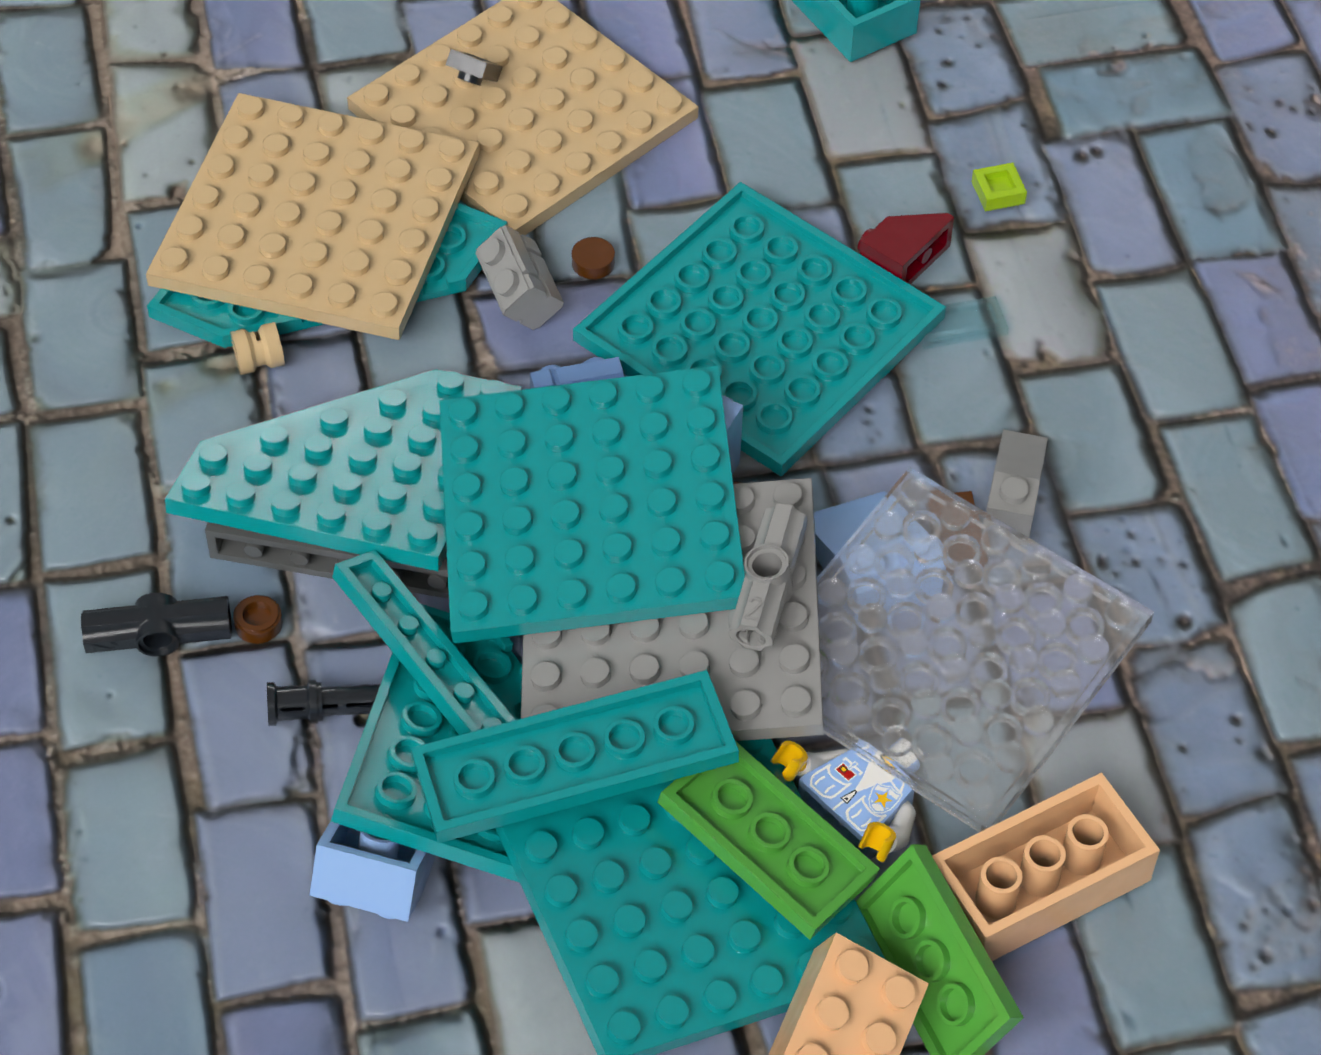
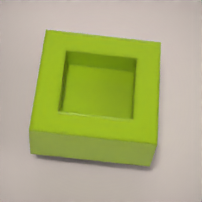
M1013 162L973 170L971 182L985 212L1025 204L1027 191Z

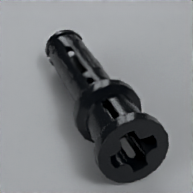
M308 680L307 685L276 686L275 682H267L268 726H276L278 721L308 719L310 724H318V721H323V716L370 714L380 684L321 687V682H316V680Z

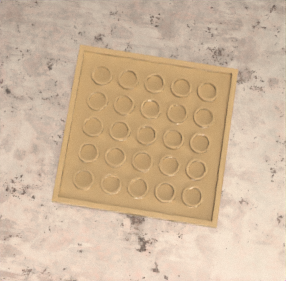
M501 0L347 97L348 109L359 118L479 142L480 155L460 200L468 207L507 221L508 226L518 231L520 235H527L698 119L699 110L698 105L557 0ZM450 50L467 52L503 66L498 82L483 79L481 86L457 78L459 70L446 65Z
M238 93L146 272L148 286L400 340L480 155L479 142Z

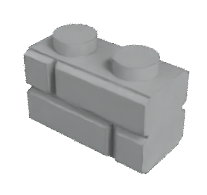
M505 225L498 228L476 249L477 258L504 316L514 321L519 320L520 324L535 330L563 307V299L544 259L541 257L536 241L523 234L520 235L518 231Z

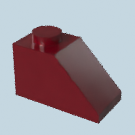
M949 213L887 216L874 229H867L861 236L858 243L859 254L911 285L950 247L954 216Z

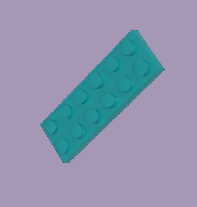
M707 670L411 747L412 760L438 843L739 762L737 744Z

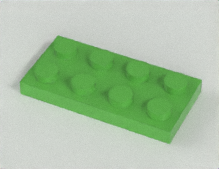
M736 742L739 750L738 763L676 779L661 792L657 803L811 940L876 878L880 868Z
M912 844L855 902L885 959L929 983L913 1022L929 1054L985 1055L1024 1017L927 846Z

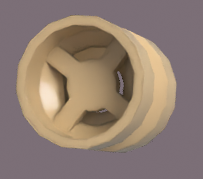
M275 322L261 325L256 332H248L245 329L230 332L240 375L254 373L257 367L265 364L271 369L285 366L282 345Z

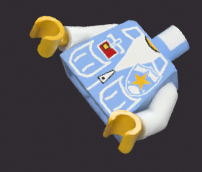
M793 741L782 742L770 761L773 764L778 763L786 767L782 772V776L786 781L791 782L796 776L801 777L799 779L798 792L803 801L871 860L878 852L876 859L880 862H885L889 853L900 850L908 845L916 817V811L912 805L915 788L909 779L920 770L917 759L909 750L903 747L899 748L885 759L869 744H859L850 750L845 748L815 753L806 752L802 746Z

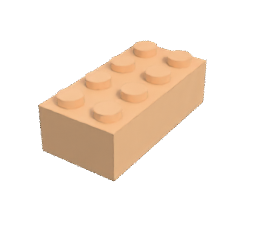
M1101 772L932 855L990 959L994 961L1151 881L1160 849Z
M836 932L813 950L768 1055H900L929 983Z

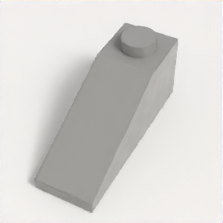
M1003 429L982 532L984 542L1027 550L1046 452L1047 437Z

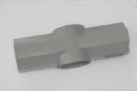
M776 503L771 508H765L754 548L745 557L744 567L746 575L729 634L731 640L737 641L746 649L762 651L764 647L773 646L784 604L790 600L793 594L792 576L807 527L806 514L795 509L793 505Z

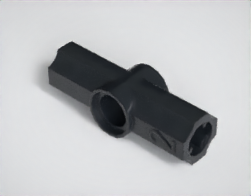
M149 593L139 597L135 605L83 610V613H81V630L85 653L137 648L144 655L165 656L175 652L179 644L231 639L232 620L228 596L177 601L176 598L166 593Z

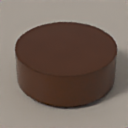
M588 237L578 241L572 248V268L579 276L586 279H600L609 275L614 269L615 251L607 240L599 237Z
M254 595L247 597L238 603L233 612L236 633L242 640L248 643L262 644L271 641L282 629L283 620L280 606L274 599L268 596Z

